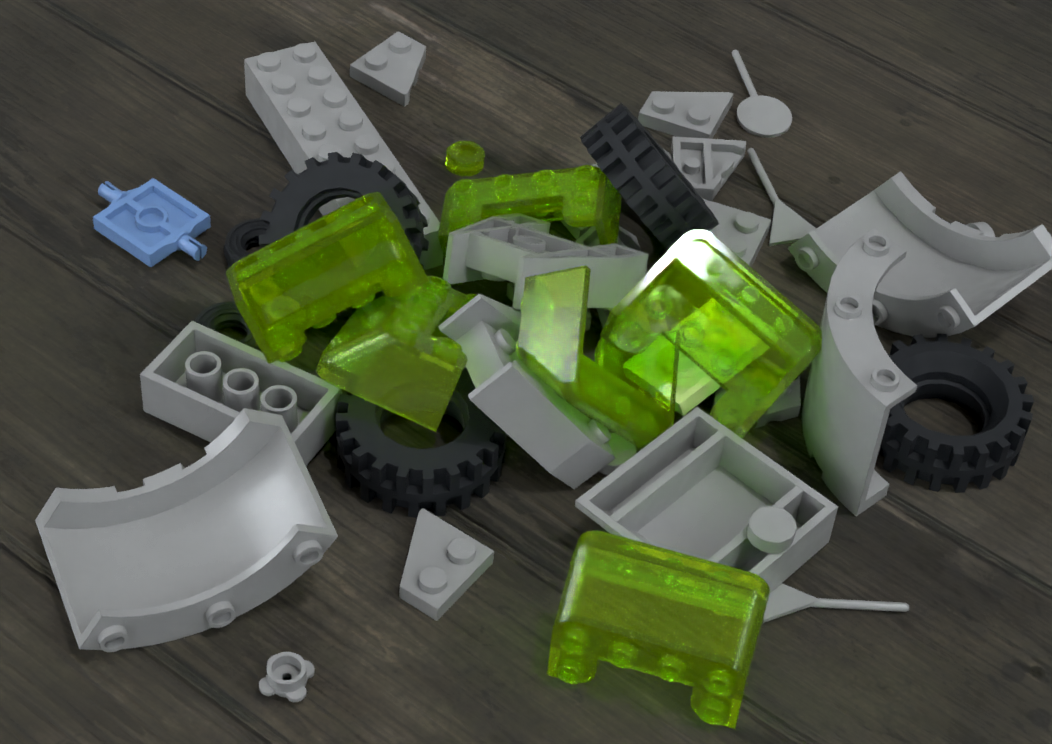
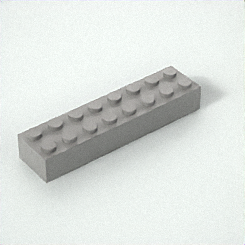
M315 41L302 43L294 47L274 52H265L258 56L244 59L246 96L294 172L299 174L307 169L305 160L314 157L318 162L328 160V153L338 152L341 156L350 158L352 153L362 154L369 161L374 162L377 160L399 177L420 202L418 205L420 212L426 217L428 227H424L423 232L424 238L429 241L428 251L421 252L419 262L424 265L422 271L443 265V226ZM349 197L333 199L321 206L319 211L354 266L358 268L365 264L375 251L379 238L378 220L371 207L361 200Z

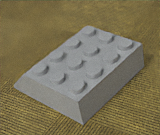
M698 407L575 501L576 508L715 614L739 618L746 615L829 543L838 506ZM764 506H776L786 510L793 516L796 521V533L792 545L787 550L780 553H767L757 549L750 543L747 537L749 518L756 509Z

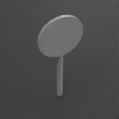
M733 50L732 56L750 97L744 99L738 105L736 112L738 123L744 130L759 137L771 138L784 134L789 130L792 123L790 109L776 98L757 94L739 51Z

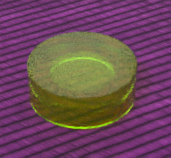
M458 141L447 148L446 167L450 172L459 176H473L483 170L485 152L479 144L472 141Z

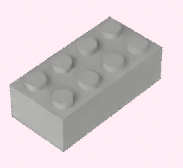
M191 321L140 374L144 412L209 442H212L223 433L243 408L280 414L283 416L299 453L307 466L336 431V413H338V399L340 394H342L341 387L194 321Z

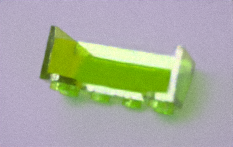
M591 165L513 175L503 174L496 177L461 179L455 182L445 194L438 239L446 258L450 232L492 216L521 213L543 221L565 220L568 225L573 227L595 226L600 245L617 244L621 194L610 183L611 181L599 167Z
M380 192L364 195L240 259L226 271L235 304L268 364L277 360L279 362H286L298 356L302 352V345L307 339L304 330L312 326L317 329L330 324L337 317L336 314L350 306L352 308H359L368 304L375 298V293L381 290L384 291L387 297L397 296L398 300H404L417 294L422 288L421 285L429 281L399 220Z
M699 229L684 234L610 311L600 334L616 350L626 355L643 353L662 334L727 391L713 406L709 415L742 439H745L776 405L822 349V330L811 318L712 233Z
M585 265L525 277L524 293L521 299L522 312L519 338L516 342L517 355L524 365L570 405L640 449H643L673 426L681 334L673 331L627 340L614 333L603 335L595 349L596 362L583 354L591 269Z
M427 276L426 279L415 280L358 307L324 349L316 367V372L324 381L436 432L460 375L468 361L467 356L462 352L461 345L442 333L438 326L477 296V294L466 295L451 288V285L440 277Z
M587 531L579 537L570 562L552 629L547 675L559 678L569 684L589 682L595 677L599 660H602L619 668H630L655 675L668 682L693 686L690 705L701 720L711 725H723L735 729L756 656L770 596V588L764 579L748 571L603 531Z

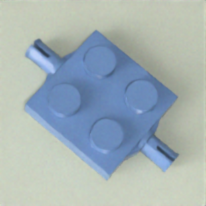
M154 178L140 187L128 191H121L109 181H105V185L103 183L100 185L98 195L111 202V204L93 216V224L96 231L149 267L154 266L177 250L184 251L196 261H199L200 257L204 258L207 246L194 238L211 227L210 215Z

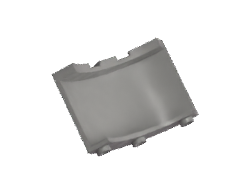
M901 171L788 247L799 268L807 272L828 293L831 277L838 262L860 237L875 227L905 249L907 253L906 257L894 265L878 284L872 303L874 325L909 336L922 334L925 338H935L937 333L951 336L975 327L1052 269V237L1043 224L1027 231L1003 234L1000 237L985 236L984 231L968 227L957 221L950 224L935 214L936 207L928 202L912 186Z
M875 227L860 237L846 251L831 277L802 403L801 420L803 436L810 458L815 457L817 464L823 471L821 478L826 486L855 516H858L887 495L889 483L874 470L889 412L892 407L915 393L917 385L894 364L886 353L874 326L872 303L878 284L894 265L906 257L907 253L905 249Z
M243 408L223 433L204 447L207 453L204 457L186 468L179 463L165 471L144 478L142 487L117 492L115 486L94 489L55 488L35 519L79 649L116 652L121 649L169 642L203 632L210 628L224 627L230 624L235 617L250 611L279 593L322 559L323 554L338 535L282 415Z

